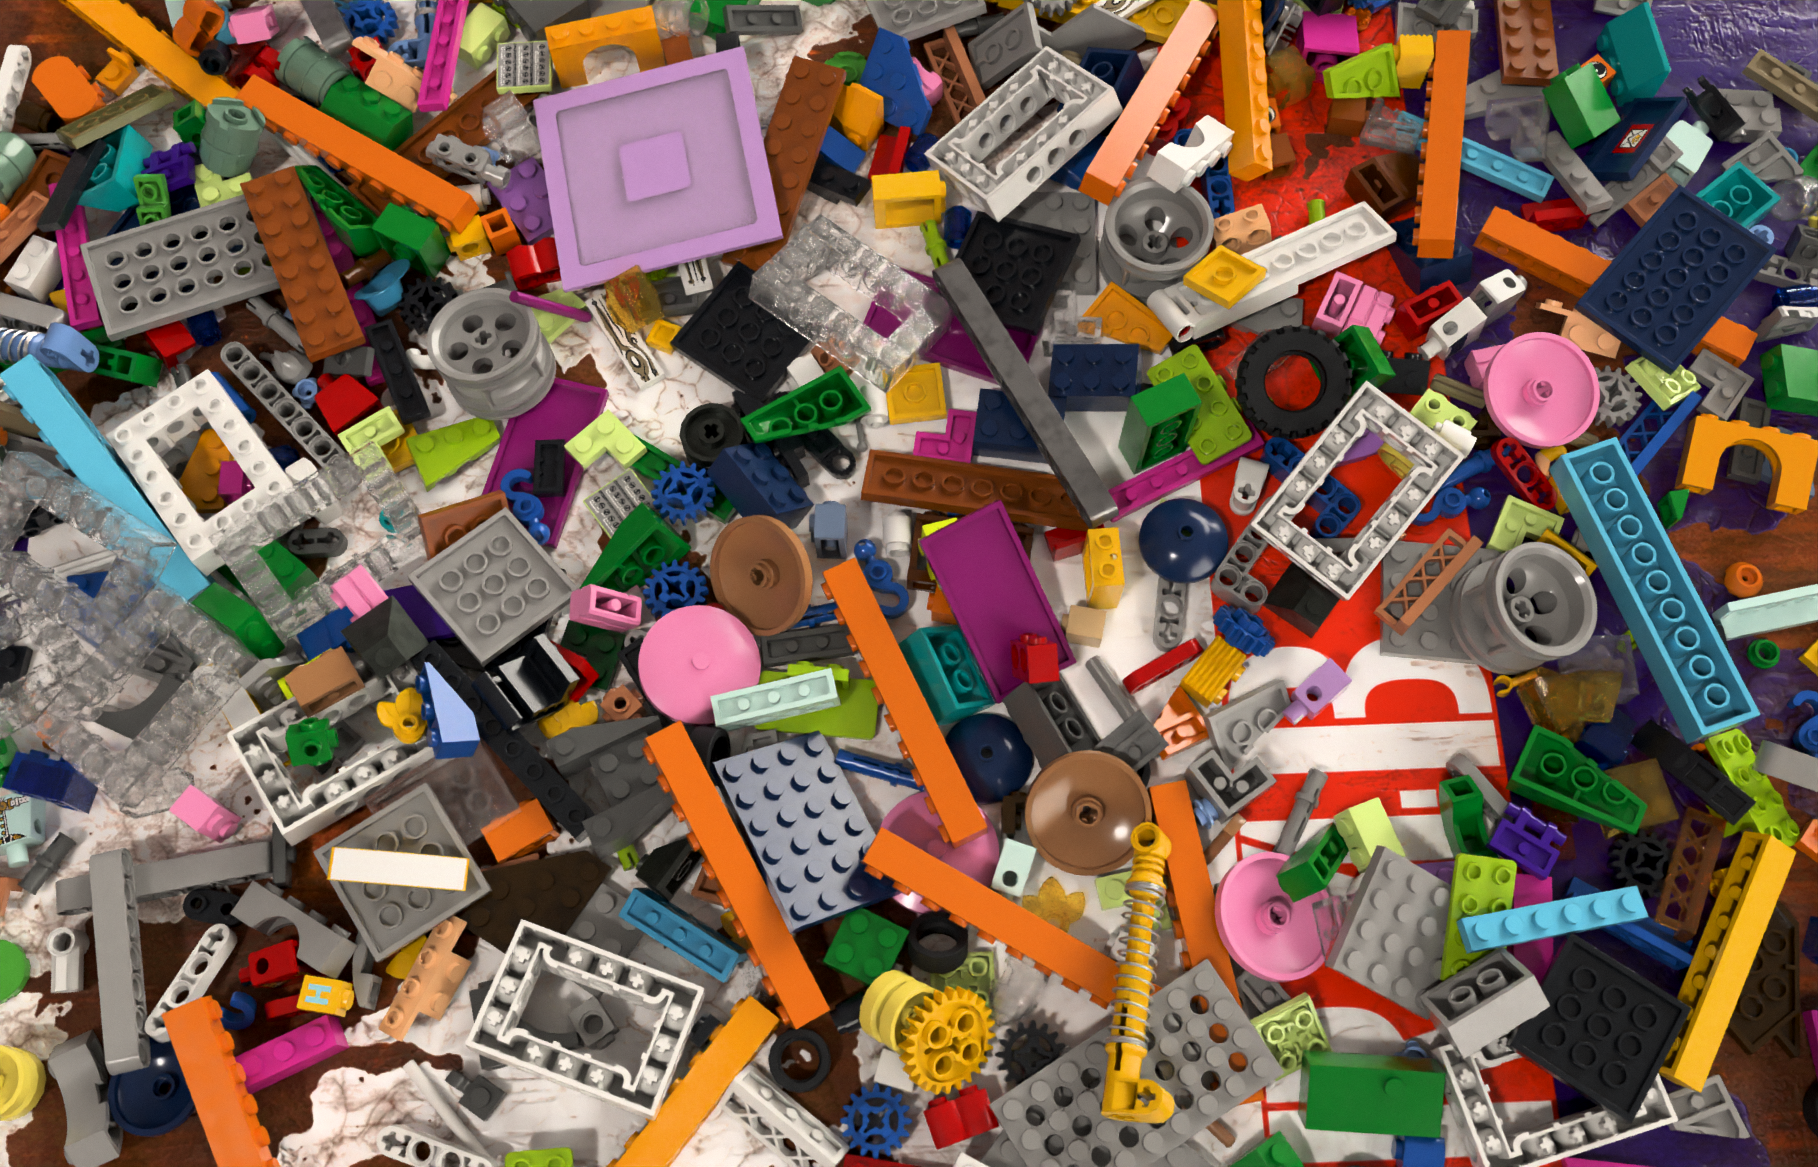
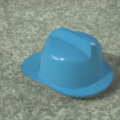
M400 259L389 264L367 285L359 289L354 294V298L364 300L376 315H386L395 309L403 299L401 296L403 287L400 279L408 271L410 261Z

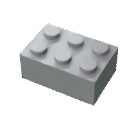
M1504 947L1496 949L1418 997L1434 1027L1463 1059L1479 1052L1484 1046L1501 1036L1507 1035L1515 1027L1528 1019L1536 1017L1540 1012L1550 1007L1534 974Z

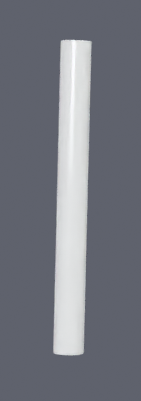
M413 1059L403 1066L404 1071L464 1147L489 1156Z

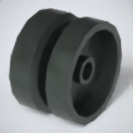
M707 403L697 406L690 411L681 423L679 436L687 461L690 466L696 463L698 472L703 468L708 471L723 448L747 444L744 428L740 421L741 418L733 409L723 404Z

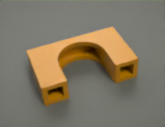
M652 5L544 27L549 51L562 89L588 84L583 62L584 58L592 50L605 45H622L630 48L636 55L640 72L666 66Z
M1700 414V416H1696L1689 422L1674 489H1689L1691 493L1706 495L1713 490L1719 460L1723 451L1731 446L1744 445L1760 451L1771 465L1772 481L1766 509L1794 515L1807 509L1818 458V440L1811 439V435L1805 433H1792V435L1780 433V429L1770 426H1763L1761 429L1750 427L1748 422L1741 420L1721 421L1718 420V416L1712 414Z

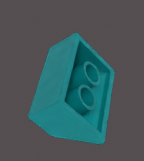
M1644 2L1606 23L1601 34L1597 37L1596 45L1598 51L1601 52L1603 59L1616 71L1611 81V93L1615 96L1618 107L1623 106L1625 102H1632L1635 98H1653L1667 78L1671 68L1649 2Z
M127 124L101 138L106 143V147L77 205L121 212L139 204L133 177L146 170L143 165V159L150 157L153 146L133 127Z
M1740 161L1696 194V196L1748 230L1763 220L1781 199Z
M958 625L919 628L898 644L937 725L952 724L995 705Z

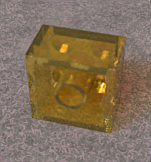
M1656 758L1604 770L1613 780H1618L1648 805L1638 830L1643 829L1645 831L1662 827L1679 819ZM1600 824L1605 840L1626 834V832Z

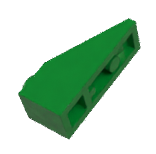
M94 344L99 351V363L97 368L90 373L157 388L163 360Z
M1334 822L1328 824L1290 857L1276 876L1281 889L1290 896L1293 903L1326 889L1349 852Z

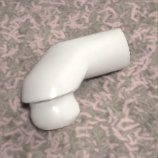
M410 348L406 351L412 368L436 369L429 355H421L420 350L416 348Z

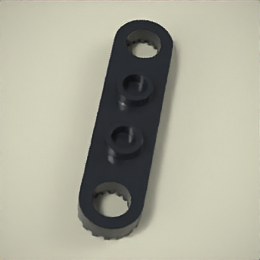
M779 391V393H775L774 396L770 398L769 403L788 394V392ZM828 428L798 435L804 444L805 450L832 477L847 479L854 474L856 460L853 453ZM839 458H844L849 461L850 465L846 470L842 469L843 471H841L840 469H835L833 466L834 462Z

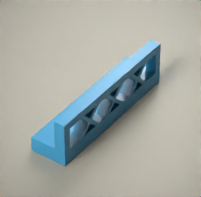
M647 887L634 888L618 915L723 983L729 980L738 962L746 961L748 958L746 949Z

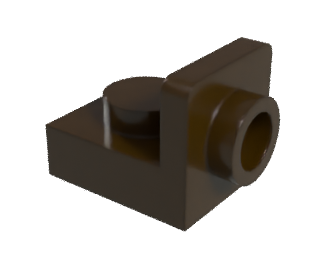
M1485 404L1480 413L1475 417V420L1478 421L1475 424V430H1471V435L1477 438L1473 446L1475 450L1491 448L1493 443L1501 436V430L1493 422Z
M1009 792L1008 796H1003L1001 802V839H1014L1015 831H1021V812H1016V809L1025 808L1026 792Z

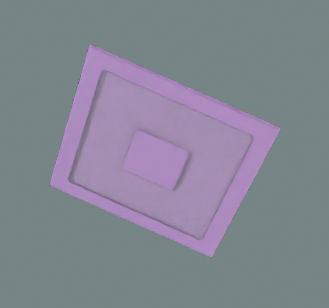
M744 46L533 100L560 274L565 293L783 239Z

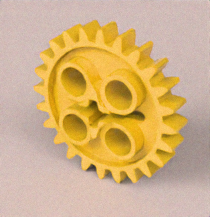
M946 986L944 993L935 989L933 1000L924 996V1007L920 1008L916 1005L913 1007L917 1015L915 1018L906 1017L910 1028L903 1029L900 1032L907 1037L906 1041L898 1044V1047L906 1051L899 1056V1060L906 1064L902 1070L910 1075V1081L926 1092L930 1090L936 1095L941 1090L946 1094H950L952 1086L957 1090H961L962 1080L970 1084L972 1082L971 1073L973 1071L978 1074L981 1073L978 1064L980 1062H988L987 1057L984 1056L985 1051L993 1050V1046L988 1044V1040L996 1036L994 1032L989 1030L995 1024V1021L988 1017L992 1010L985 1006L986 1001L978 997L976 993L969 989L965 990L960 986H957L955 990Z

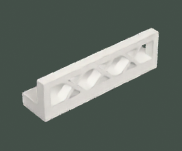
M750 1063L732 1080L717 1104L791 1167H810L808 1160H815L822 1167H836L850 1149L847 1143ZM734 1093L744 1101L746 1109H740L730 1100ZM757 1117H764L769 1122L771 1130H765L760 1126ZM783 1138H789L795 1143L797 1151H790L784 1146Z

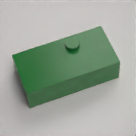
M1185 373L1130 397L1118 448L1134 475L1185 452L1202 404Z
M1303 1050L1298 1115L1304 1128L1307 1130L1440 1138L1446 1073L1435 1058Z

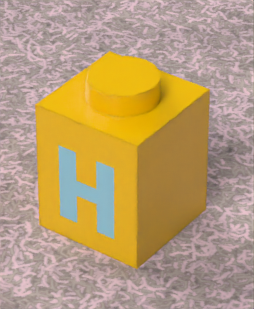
M305 975L296 1008L309 1012L345 1017L347 1010H350L354 1001L353 984L341 980Z

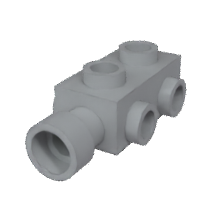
M440 133L437 134L434 142L431 141L427 146L426 157L431 158L434 165L443 168L446 172H454L474 183L485 184L488 181L491 182L493 187L504 190L509 183L511 170L500 165L497 167L493 166L490 154L480 146L474 145L472 147L464 144L455 136L448 135L447 137ZM448 161V162L453 163V164H451V165H446L445 163Z

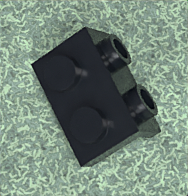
M1382 350L1396 376L1377 389L1381 392L1423 396L1427 388L1430 361L1422 359V354L1405 352L1404 357H1393V351Z

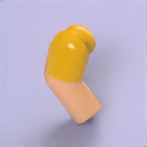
M1561 445L1555 448L1541 449L1535 454L1534 463L1546 479L1549 478L1550 463L1557 460L1561 455L1567 454V449Z

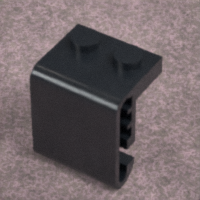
M543 633L533 638L525 656L498 666L496 670L497 676L493 678L487 671L482 673L472 682L471 687L506 733L510 734L562 710L580 678L573 667L559 653L557 647Z

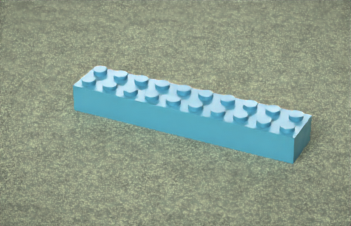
M28 354L0 373L1 379L6 384L2 387L5 393L13 401L17 400L23 408L20 409L22 415L31 424L35 423L40 431L37 433L49 447L53 446L58 452L55 455L57 460L67 470L71 469L76 475L73 478L74 482L83 492L86 493L88 491L94 498L91 503L102 516L106 514L112 521L109 524L112 531L120 539L124 538L130 544L127 547L129 553L138 562L142 561L148 567L145 573L155 585L160 584L167 591L163 594L167 602L173 608L178 607L184 614L189 612L196 617L201 615L191 602L211 584L216 582L211 574L206 576L190 561L121 458L54 372L34 356Z
M1617 437L1561 455L1549 468V471L1686 743L1689 744L1740 726L1761 715Z

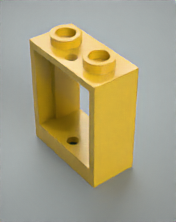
M939 170L872 176L875 229L920 226L921 223L926 225V220H935L937 224H941V213H946L945 181H940Z
M1118 527L1088 529L1082 551L1087 607L1094 609L1117 608L1125 586ZM1113 554L1117 556L1116 560H1113Z

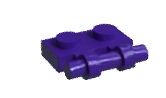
M179 142L164 152L158 150L151 153L150 157L143 159V165L146 170L141 171V174H165L168 192L195 183V159L189 155L196 152L195 144L193 142L185 144Z
M1509 801L1503 812L1511 816L1513 822L1511 823L1505 818L1500 819L1485 847L1504 859L1515 861L1519 868L1544 881L1548 878L1560 854V851L1549 844L1553 841L1562 846L1567 839V835L1557 830L1558 826L1552 822H1544L1532 815V810L1527 807H1519ZM1525 825L1538 832V838L1523 830Z

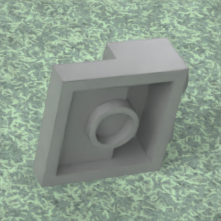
M1718 89L1745 122L1742 127L1722 141L1753 143L1770 131L1776 138L1782 133L1780 108H1774L1772 92Z

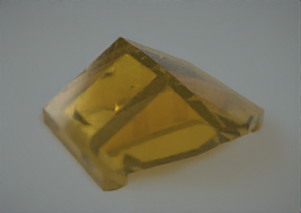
M639 265L633 266L604 283L606 308L614 323L624 328L628 333L633 334L665 316L657 290Z
M1577 670L1558 678L1554 684L1553 694L1566 720L1611 723L1623 680V672Z

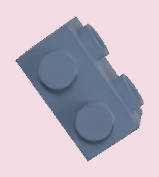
M825 501L823 504H815V514L809 515V532H811V543H815L817 558L847 559L848 521L846 505L836 501Z

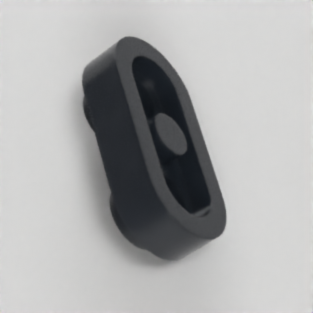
M1219 328L1195 340L1191 337L1185 342H1178L1173 337L1169 343V349L1173 356L1190 345H1197L1203 353L1219 348L1227 339L1223 329Z
M199 888L191 891L184 899L183 911L192 920L213 925L225 924L229 928L243 924L242 921L233 915H225L226 907L232 905L234 908L241 897L237 895ZM202 899V906L199 909H195V903Z

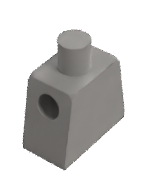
M1505 269L1481 281L1469 297L1487 316L1483 328L1509 312L1527 289V281L1523 276H1515L1511 270ZM1487 301H1492L1489 306H1484Z

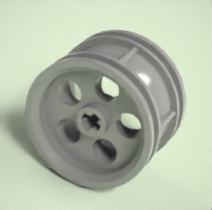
M1150 177L1140 178L1128 183L1120 198L1114 196L1105 214L1098 263L1101 275L1107 285L1111 281L1147 306V299L1153 292L1160 289L1163 290L1183 281V276L1206 257L1212 241L1214 219L1207 201L1190 185L1188 187L1183 186L1176 193H1173ZM1145 221H1160L1163 227L1159 231H1149ZM1129 234L1136 239V244L1133 246L1127 245L1119 236ZM1175 237H1183L1189 243L1184 247L1175 248L1171 246L1170 241Z
M500 288L476 289L451 300L434 317L426 338L429 358L438 373L446 381L447 387L458 405L468 414L485 420L509 419L529 411L546 396L556 376L554 353L546 337L541 332L531 307L511 302L509 299L511 291ZM506 349H520L515 357H505ZM482 364L493 365L490 372L477 374Z
M1528 542L1504 552L1496 559L1488 560L1466 571L1457 580L1452 590L1449 613L1454 634L1463 650L1473 661L1491 672L1514 675L1540 666L1545 661H1553L1573 654L1585 646L1596 626L1597 601L1587 574L1572 556L1548 543ZM1508 577L1512 579L1515 585L1513 594H1510L1506 587ZM1532 597L1540 614L1534 613V607L1530 601ZM1525 629H1529L1535 634L1537 643L1531 641L1526 636Z

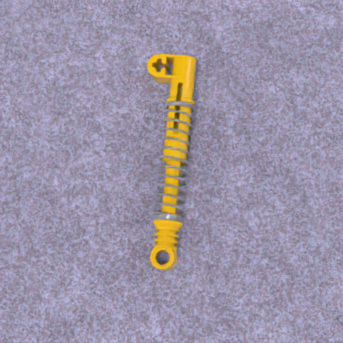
M1143 822L1133 829L1130 836L1131 844L1134 848V858L1132 861L1131 877L1126 881L1124 892L1133 899H1127L1122 903L1132 910L1121 914L1124 919L1130 921V924H1122L1120 926L1122 931L1129 934L1128 936L1118 938L1120 943L1127 945V949L1123 948L1116 951L1118 955L1126 958L1125 961L1115 963L1116 967L1119 968V972L1113 976L1117 980V987L1111 989L1116 993L1114 1000L1110 1001L1114 1006V1012L1109 1014V1017L1113 1019L1112 1025L1107 1027L1111 1032V1036L1105 1039V1051L1108 1053L1101 1115L1119 1121L1163 1123L1173 1114L1174 1099L1169 1092L1155 1081L1140 1079L1142 1060L1147 1056V1048L1149 1047L1147 1045L1149 1039L1145 1033L1151 1029L1147 1020L1152 1016L1148 1007L1154 1003L1150 994L1155 991V987L1151 982L1157 977L1153 969L1157 967L1158 962L1154 957L1160 952L1155 944H1158L1161 940L1157 932L1162 929V924L1158 920L1164 915L1160 907L1164 906V898L1166 897V885L1163 883L1162 878L1165 867L1164 861L1170 855L1172 847L1169 838L1157 825L1151 822ZM1155 839L1152 845L1147 846L1150 841ZM1162 900L1161 905H1155V901ZM1155 909L1160 911L1161 914L1157 918H1154ZM1154 921L1159 924V928L1156 930H1152ZM1151 934L1157 936V941L1151 942ZM1150 946L1156 949V953L1153 955H1149ZM1149 958L1155 962L1152 967L1148 965ZM1138 1094L1149 1102L1148 1105L1141 1100H1137Z

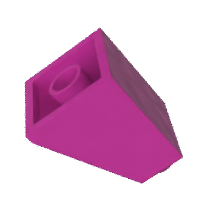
M1303 11L1304 17L1296 32L1293 81L1324 84L1323 70L1359 55L1360 48L1356 16L1330 13L1317 16L1313 11Z

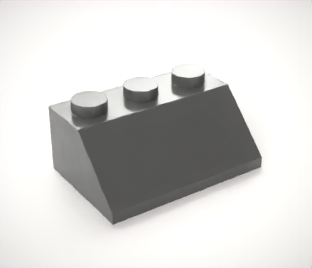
M1059 673L1060 681L1032 684L1023 682L1002 699L1009 716L1015 721L1025 743L1031 748L1037 758L1041 769L1065 754L1091 750L1101 741L1061 673Z

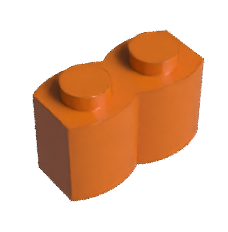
M186 0L183 6V16L176 22L173 29V40L186 54L199 58L205 44L214 40V35L221 29L225 19V12L214 0Z

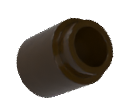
M26 100L19 104L15 110L16 121L22 127L38 133H55L60 128V116L53 109Z

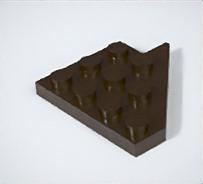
M584 850L481 871L492 892L471 904L460 919L467 922L465 926L467 929L504 954H506L521 919L566 935L601 883L605 881L612 871V867Z
M1777 900L1726 1031L1747 1055L1754 1054L1773 1038L1791 1059L1797 1058L1800 1055L1799 922ZM1689 967L1678 974L1683 981Z

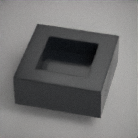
M711 1013L707 1018L702 1016L692 1027L691 1032L694 1035L690 1038V1041L704 1050L710 1043L709 1038L711 1034L723 1023Z

